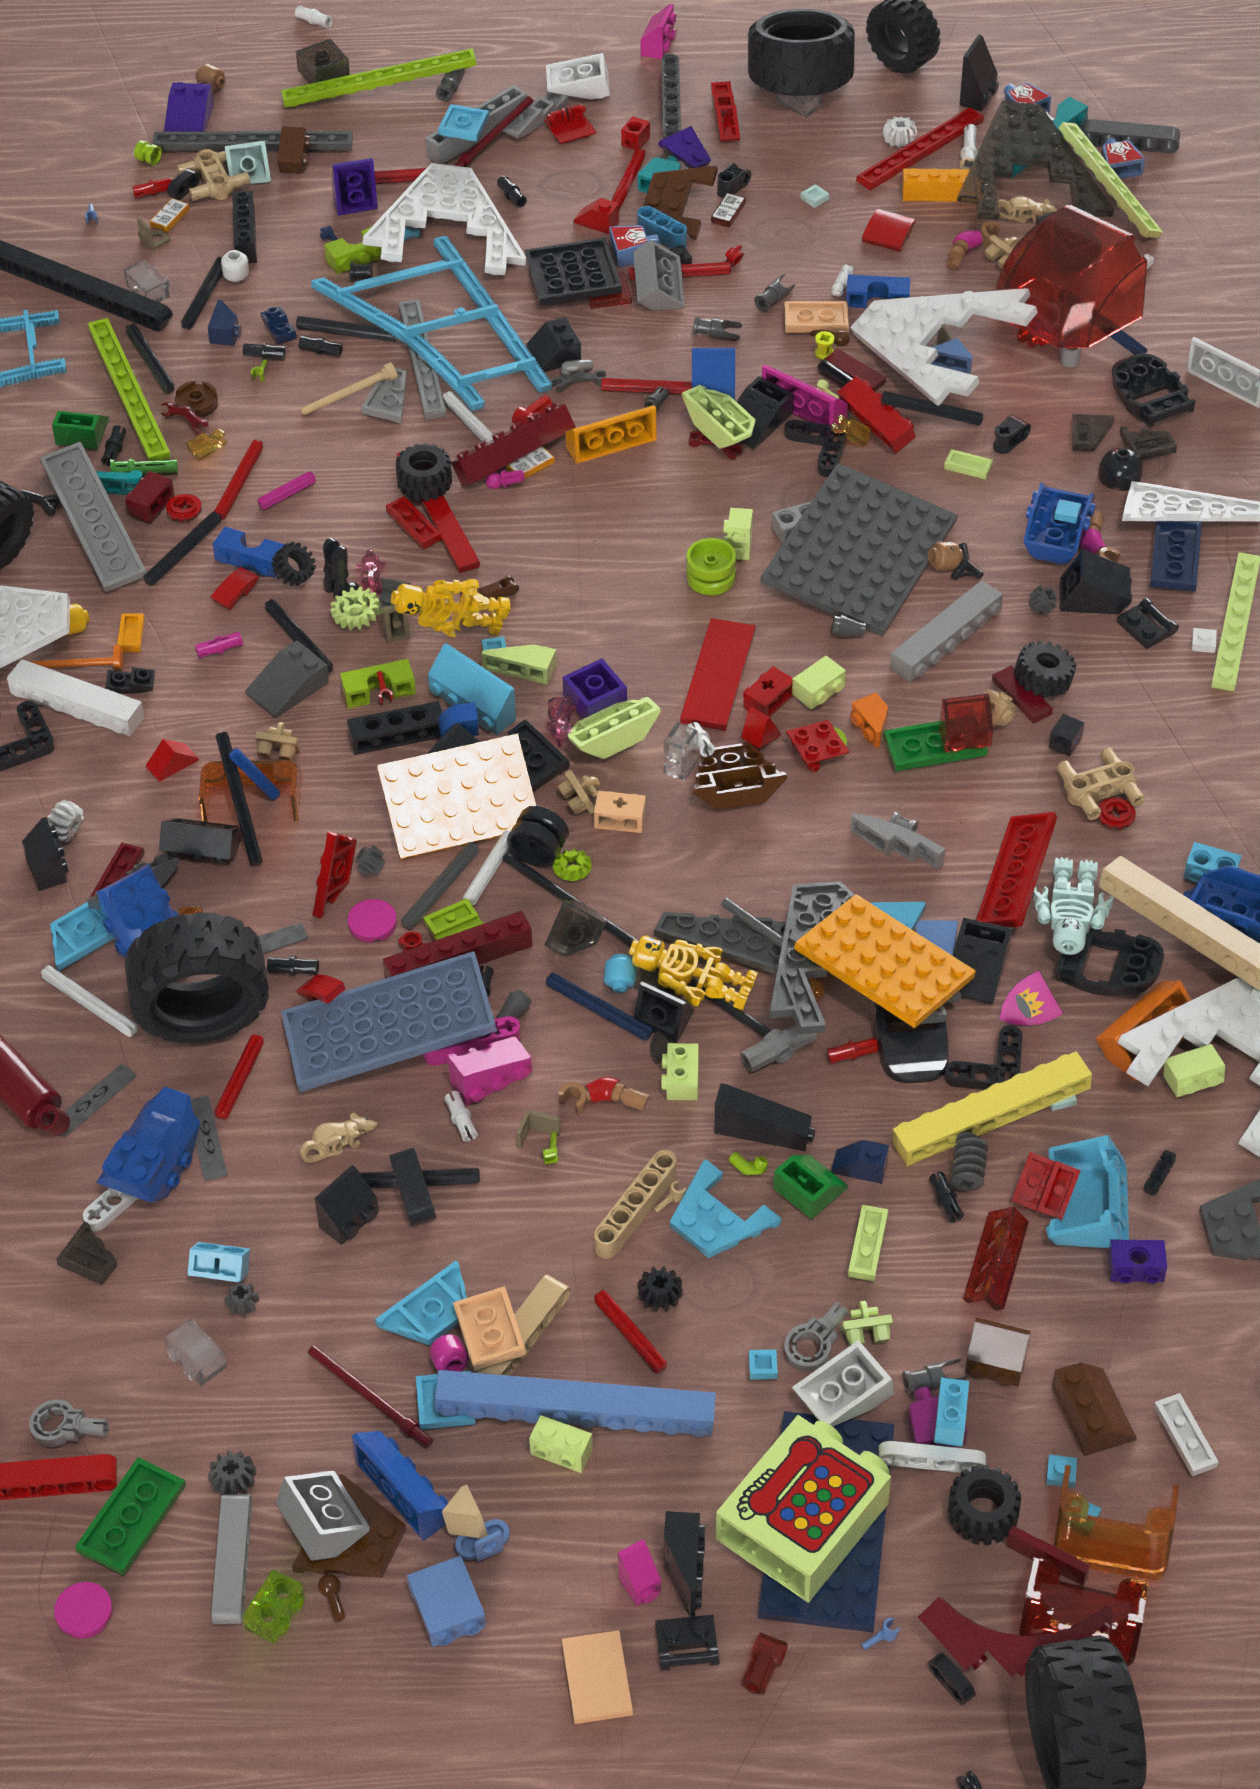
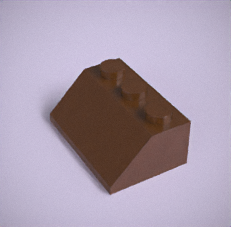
M1079 1362L1054 1371L1053 1391L1084 1456L1136 1441L1137 1437L1103 1368Z

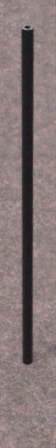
M509 852L503 856V861L630 947L634 940L639 941ZM692 977L687 985L689 987H697L698 980ZM705 995V998L761 1036L765 1037L767 1033L772 1031L746 1012L734 1008V1004L726 1002L725 998H709Z

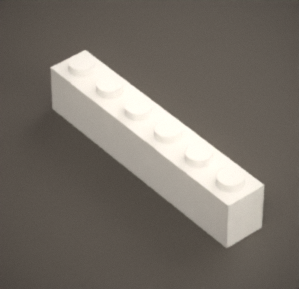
M23 659L20 660L7 677L10 693L14 696L28 699L58 712H64L77 719L89 721L97 726L111 729L116 733H122L131 737L145 718L141 701Z

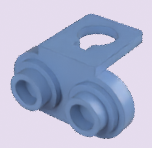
M493 1519L484 1523L488 1536L482 1539L458 1536L455 1542L457 1554L462 1559H476L479 1562L503 1551V1546L510 1538L508 1525L502 1520Z

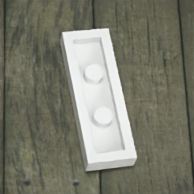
M1179 1393L1156 1401L1154 1409L1191 1476L1217 1468L1219 1462L1181 1394Z

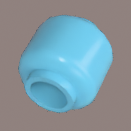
M625 954L611 956L604 965L605 985L612 988V991L616 993H625L627 989L635 986L637 966L632 964L631 957Z

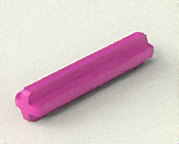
M308 471L257 499L259 507L265 510L316 482L315 475Z

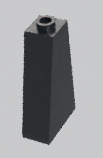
M720 1083L715 1101L714 1134L805 1152L808 1142L813 1143L816 1127H812L811 1115L731 1085Z

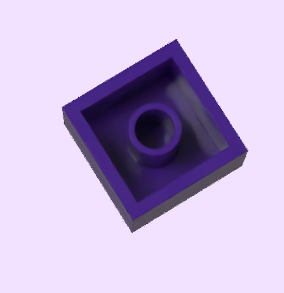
M603 658L562 677L563 696L582 719L613 704L627 701V686Z

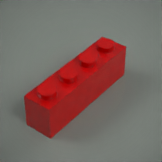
M855 376L837 392L839 399L848 403V410L894 453L897 454L916 438L913 430L914 424L907 417L904 419L896 407L882 404V394L879 392L876 394L868 381H862L858 376Z

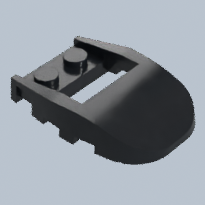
M1142 353L1121 359L1113 365L1112 383L1119 398L1130 413L1150 427L1154 426V423L1185 411H1194L1196 401L1195 399H1189L1187 386L1185 384L1182 385L1179 380L1180 376L1176 371L1171 372L1167 369V363L1161 358L1152 354ZM1164 389L1170 392V394L1142 404L1138 401H1133Z
M1090 928L1089 933H1086V942L1082 951L1074 955L1061 953L1055 971L1056 980L1091 994L1111 996L1136 995L1150 988L1159 977L1164 962V950L1159 942L1139 934L1134 937L1126 935V930L1115 929V932H1102L1101 929ZM1092 946L1119 951L1110 982L1102 980L1095 982L1087 980L1086 976H1083Z
M875 1003V1038L878 1043L880 1063L886 1075L900 1083L931 1082L942 1077L945 1074L946 1065L949 1063V1039L946 1020L945 1022H936L937 1029L887 1033L886 1023L904 1021Z

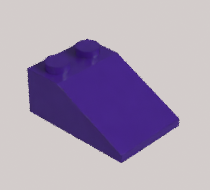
M173 82L168 96L164 132H206L214 106L212 86L202 83Z
M373 158L332 164L333 200L338 216L378 209Z

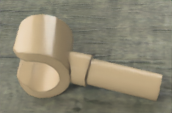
M679 1181L671 1184L669 1195L653 1208L656 1213H659L669 1203L681 1202L686 1188L677 1191Z

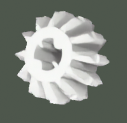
M894 116L893 119H887V123L883 128L885 142L890 143L891 147L897 146L899 148L900 146L905 147L916 140L917 130L915 121H910V117L903 118L902 116L900 118Z
M66 800L56 803L55 808L51 809L50 815L47 816L49 825H54L58 835L56 840L65 843L72 840L74 835L78 833V829L81 827V822L84 819L83 809L75 803Z

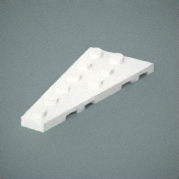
M1131 481L1122 521H1260V502Z

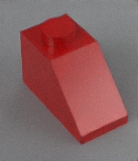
M599 198L585 206L574 218V223L610 235L609 227L619 224V203Z

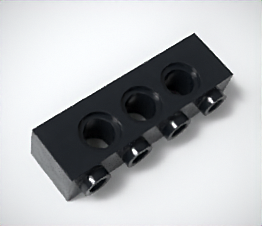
M253 191L232 192L234 249L247 256L248 264L257 263Z
M439 701L347 719L348 733L354 755L441 738L438 720L443 712Z

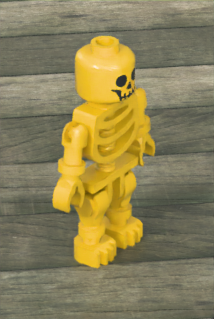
M475 579L459 582V580H453V582L436 580L433 586L427 587L425 593H423L422 588L419 586L401 584L391 594V604H394L397 613L411 616L419 614L418 624L425 628L432 627L437 632L443 631L449 637H456L455 630L461 631L460 621L466 627L478 625L480 627H488L490 634L498 635L502 629V619L508 617L509 610L511 609L509 598L498 597L496 600L490 597L488 599L477 593L479 583ZM462 592L463 594L459 602H454L453 594ZM486 609L492 612L489 616L488 614L482 613L481 615L478 613L480 610ZM454 612L452 615L453 621H446Z
M644 935L639 941H633L629 954L633 955L632 964L649 972L659 968L658 983L666 989L674 990L678 996L683 995L694 1006H699L700 1000L702 1001L706 995L709 998H725V1001L729 1003L733 1001L735 1002L733 1007L743 1011L758 972L749 970L746 977L741 976V972L737 971L734 973L726 964L720 963L723 951L721 948H704L702 944L692 945L684 940H676L666 950L664 942ZM699 957L707 961L703 970L702 968H697ZM692 977L699 979L697 987H688L686 985L691 981ZM732 982V985L735 987L737 985L741 986L739 993L735 992V989L732 987L728 989L723 983Z

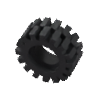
M295 542L285 544L272 557L274 561L271 563V566L276 567L273 572L274 574H279L277 579L283 578L282 583L286 585L289 582V586L303 584L314 574L316 565H313L316 562L315 558H310L313 555L312 552L307 553L306 550L308 548L306 546L301 548V543L296 545ZM288 557L297 562L299 571L290 566Z

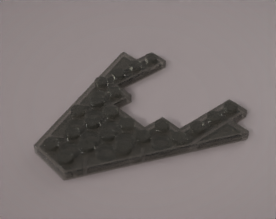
M1002 100L958 194L957 202L976 203L977 217L979 219L998 220L1000 212L994 176L1011 178L1013 173L1012 164L1047 167L1049 181L1069 184L1073 207L1092 230H1097L1099 225L1097 216L1112 217L1114 208L1040 104Z

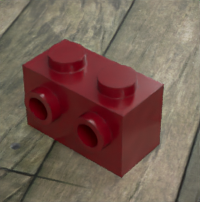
M149 471L125 498L128 515L151 523L166 506L167 502L175 496L172 479Z

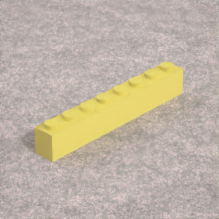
M1077 1051L1069 1055L1064 1054L1057 1058V1060L1047 1064H1040L1024 1074H1016L1011 1079L1002 1083H995L979 1093H971L960 1101L944 1105L941 1109L926 1112L910 1122L900 1123L897 1127L893 1128L892 1143L906 1166H910L956 1145V1137L963 1132L973 1133L977 1136L983 1135L1049 1107L1056 1102L1091 1089L1092 1073Z

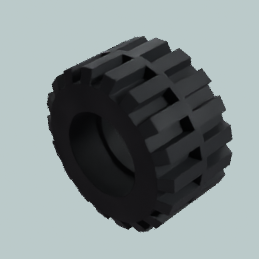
M423 443V445L414 444L413 447L409 446L406 448V451L399 453L400 456H397L395 463L397 486L403 495L407 494L408 498H415L418 501L420 499L429 501V499H437L439 495L443 496L446 494V491H449L452 484L451 458H449V454L445 452V449L442 447L437 448V445L434 444L428 445V443Z
M978 1465L971 1467V1472L967 1469L962 1471L961 1477L957 1476L954 1479L949 1495L948 1519L950 1524H954L953 1529L956 1533L962 1532L963 1539L968 1540L972 1538L973 1543L978 1545L979 1541H985V1545H991L992 1540L999 1543L1003 1541V1536L1008 1537L1011 1527L1017 1526L1021 1506V1492L1018 1491L1016 1481L1011 1482L1012 1476L1008 1473L1001 1474L1002 1469L996 1467L995 1470L989 1469L990 1465H983V1469H979ZM977 1498H987L995 1502L999 1508L991 1512H983L975 1509L970 1502Z

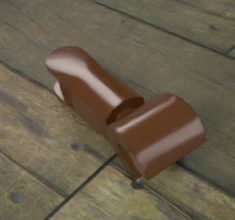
M506 576L495 583L477 589V593L488 599L490 597L497 599L498 597L516 594L519 586L513 582L512 576Z

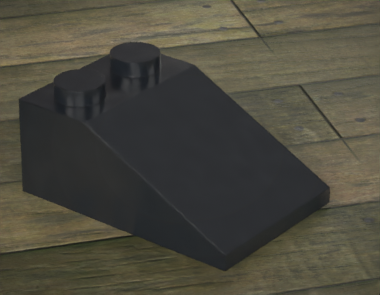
M978 34L963 56L959 104L960 106L970 107L977 111H982L986 105H989L992 95L996 94L999 88L997 70L984 38L980 34Z

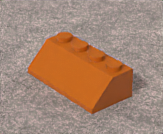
M1181 980L1161 981L1095 1038L1107 1060L1126 1073L1137 1055L1117 1043L1121 1035L1191 1001V998ZM1182 1037V1039H1181L1180 1042L1177 1044V1046H1178L1185 1038ZM1127 1074L1128 1076H1130V1077H1131L1132 1079H1134L1135 1081H1138L1137 1079H1135V1078L1132 1077L1131 1075Z

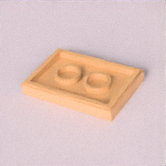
M846 301L784 302L785 333H810L813 330H828L832 332L845 330L849 333L848 305Z
M505 1286L453 1302L474 1371L527 1355Z
M619 1630L562 1639L574 1724L632 1716L633 1709Z

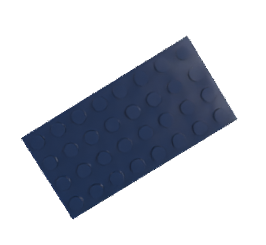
M784 1411L781 1434L797 1415L813 1425L818 1419L813 1414ZM849 1419L833 1427L841 1435L843 1445L858 1455L863 1451H868L879 1457V1445L883 1442L893 1441L895 1424ZM886 1507L809 1603L763 1572L758 1619L873 1633Z

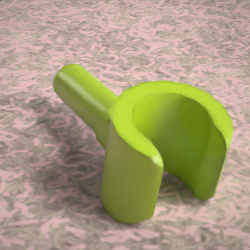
M264 359L260 367L252 368V380H255L256 376H260V381L262 382L265 380L264 369L268 363L267 360Z
M551 1132L550 1148L542 1149L545 1165L558 1162L556 1132Z

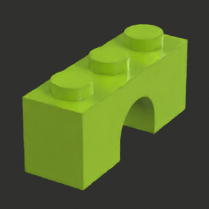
M370 228L361 231L362 242L359 244H349L343 238L324 244L325 259L336 274L350 270L351 262L367 264L381 259L382 247L363 245V236Z
M404 659L340 673L341 687L348 709L371 704L370 692L380 688L376 673L378 671H382L387 689L392 691L393 699L416 694L415 679L409 660Z

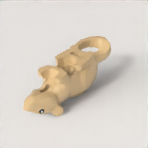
M1016 196L1009 201L1000 199L994 204V213L997 217L1009 219L1010 221L1013 219L1025 223L1026 219H1033V222L1036 224V217L1058 211L1055 206L1050 204L1049 199H1045L1043 203L1024 196ZM1004 207L1009 215L1000 212L999 208Z
M353 1112L350 1114V1120L341 1123L329 1122L321 1124L315 1129L312 1139L302 1144L300 1156L306 1163H315L321 1159L341 1154L343 1152L342 1147L347 1144L351 1148H357L361 1143L356 1138L375 1130L378 1122L367 1117H358ZM313 1149L318 1151L319 1154L308 1155V1151Z

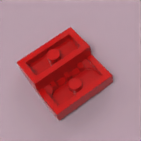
M877 209L865 228L862 242L901 252L906 238L909 239L916 220Z
M1029 1152L1011 1202L1062 1220L1081 1170Z

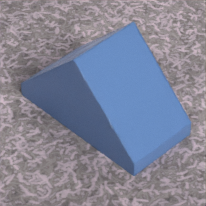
M958 338L931 347L937 349L938 353L936 359L931 363L932 365L971 374L973 356Z

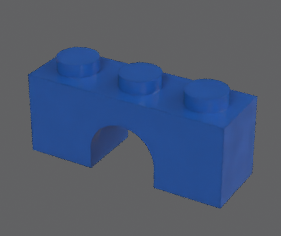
M848 274L847 305L853 308H867V302L872 298H909L911 278Z
M225 526L212 545L215 560L275 578L278 573L274 574L273 572L276 567L271 566V563L274 561L272 557L285 544L264 539L259 546L248 548L245 532Z

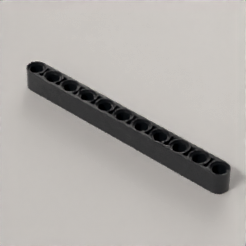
M0 240V270L154 331H159L173 317L171 309L163 303Z

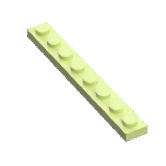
M1062 122L1058 129L1063 134V138L1073 146L1074 152L1081 156L1085 161L1086 167L1093 171L1095 178L1105 186L1106 192L1113 196L1117 201V206L1125 211L1128 219L1139 229V233L1145 238H1159L1163 231L1077 124Z
M1238 553L1211 688L1233 692L1235 690L1260 564V556Z

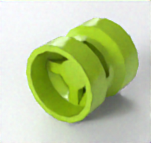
M140 140L134 149L135 159L140 161L146 160L148 164L153 166L159 163L162 156L161 147L154 144L150 145L149 142Z

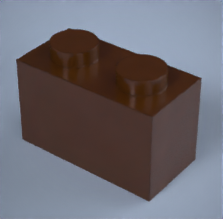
M282 126L277 159L279 172L304 173V166L308 165L306 149L310 148L311 143L310 136H307L306 128Z

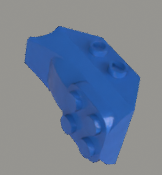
M1040 483L1038 491H1033L1031 504L1033 505H1028L1026 518L1029 519L1023 542L1028 553L1035 559L1058 564L1070 562L1077 553L1084 530H1089L1091 517L1094 515L1096 503H1094L1095 495L1090 493L1088 496L1046 487L1044 483ZM1059 499L1081 504L1076 524L1054 519Z
M149 864L97 891L101 913L105 919L102 921L109 934L112 933L116 941L114 942V947L120 956L123 955L125 959L129 947L135 938L141 937L144 930L155 923L178 916L175 910L172 911L168 903L170 902V897L164 888L161 889Z
M1227 865L1203 873L1198 884L1184 892L1183 895L1260 944V875Z
M165 1086L152 1099L147 1101L129 1130L123 1133L105 1159L102 1166L103 1172L96 1183L151 1203L168 1197L171 1190L178 1186L182 1172L190 1166L193 1158L192 1154L201 1122L194 1115L191 1097L186 1093Z

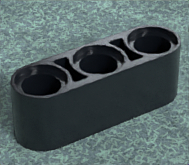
M415 1148L389 1155L411 1226L436 1219L435 1210Z

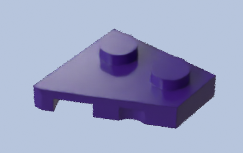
M692 126L666 137L658 143L661 148L665 147L671 151L673 156L678 161H682L689 169L703 167L711 162L708 153Z

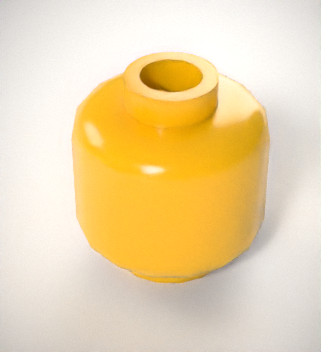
M70 604V631L66 634L67 636L82 633L85 631L87 623H89L88 612L79 604Z

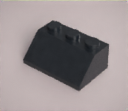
M171 818L161 821L159 850L166 851L168 856H181V853L190 854L192 859H204V856L213 857L215 862H228V859L236 857L242 833L238 825Z

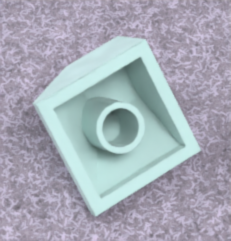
M265 141L225 146L229 176L247 171L251 184L271 182Z

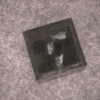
M331 39L296 51L298 71L309 84L350 75L348 58Z

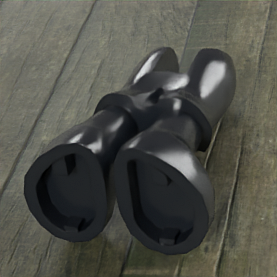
M334 538L326 539L323 545L325 559L323 585L327 593L333 592L335 599V596L343 595V590L350 592V587L358 590L359 585L354 581H347L349 576L347 548L343 545L340 546L339 542Z

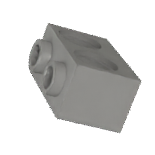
M812 501L772 512V528L781 544L784 543Z

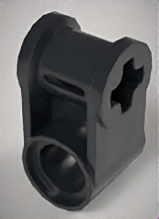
M731 163L718 174L717 195L721 198H725L727 193L735 195L748 185L752 175L751 171L748 169L743 170L737 167V164Z
M1009 415L995 428L996 440L993 443V449L1001 454L1011 452L1014 447L1028 437L1031 425L1014 415Z

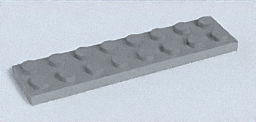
M78 442L40 457L41 464L105 593L143 578L146 570L82 443Z

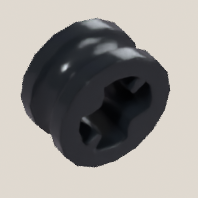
M971 1770L966 1772L965 1777L958 1776L956 1778L959 1789H982L977 1776Z

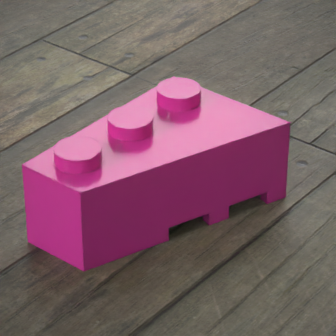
M516 1037L489 1043L487 1049L479 1051L476 1048L468 1049V1054L458 1057L455 1053L448 1055L450 1085L454 1091L460 1093L465 1106L479 1102L485 1096L495 1091H500L510 1083L518 1079H524L528 1074L532 1073L531 1056Z

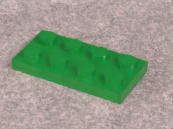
M975 715L883 731V738L895 771L987 756L988 753L987 745Z
M137 1457L76 1544V1552L124 1576L186 1487L185 1480Z

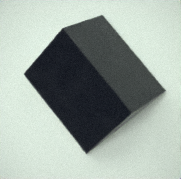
M641 982L634 1018L652 1027L654 1034L670 1042L677 1043L694 1009L685 1001Z

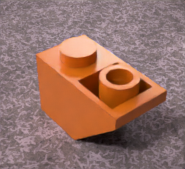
M875 692L852 702L850 719L863 732L864 738L870 741L875 748H878L882 742L883 731L887 726L888 706Z

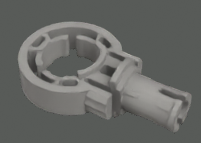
M835 1302L823 1318L816 1320L815 1317H812L807 1324H800L787 1334L784 1344L785 1354L788 1362L794 1368L804 1372H812L829 1361L832 1351L831 1345L838 1337L833 1330L849 1313L843 1305L839 1308V1302ZM807 1338L816 1341L820 1345L819 1352L814 1355V1362H812L811 1357H803L796 1351L797 1343L800 1340ZM793 1341V1345H792L793 1353H790L789 1348H790L791 1342Z
M55 1399L44 1402L34 1410L29 1420V1428L40 1445L58 1447L68 1441L77 1442L78 1438L84 1435L106 1437L108 1433L104 1431H109V1420L87 1418L83 1409H73L70 1403ZM51 1412H53L54 1416H64V1420L58 1426V1429L53 1430V1432L43 1431L45 1421L51 1418Z

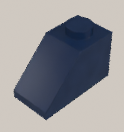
M218 300L207 327L210 344L235 346L237 338L241 336V325H238L237 315L222 300Z
M861 1140L836 1150L831 1172L837 1175L882 1184L888 1164L889 1145Z

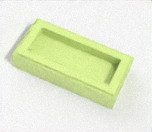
M951 449L944 463V469L986 480L993 465V460Z

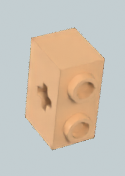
M598 791L594 809V828L642 833L646 814V796Z

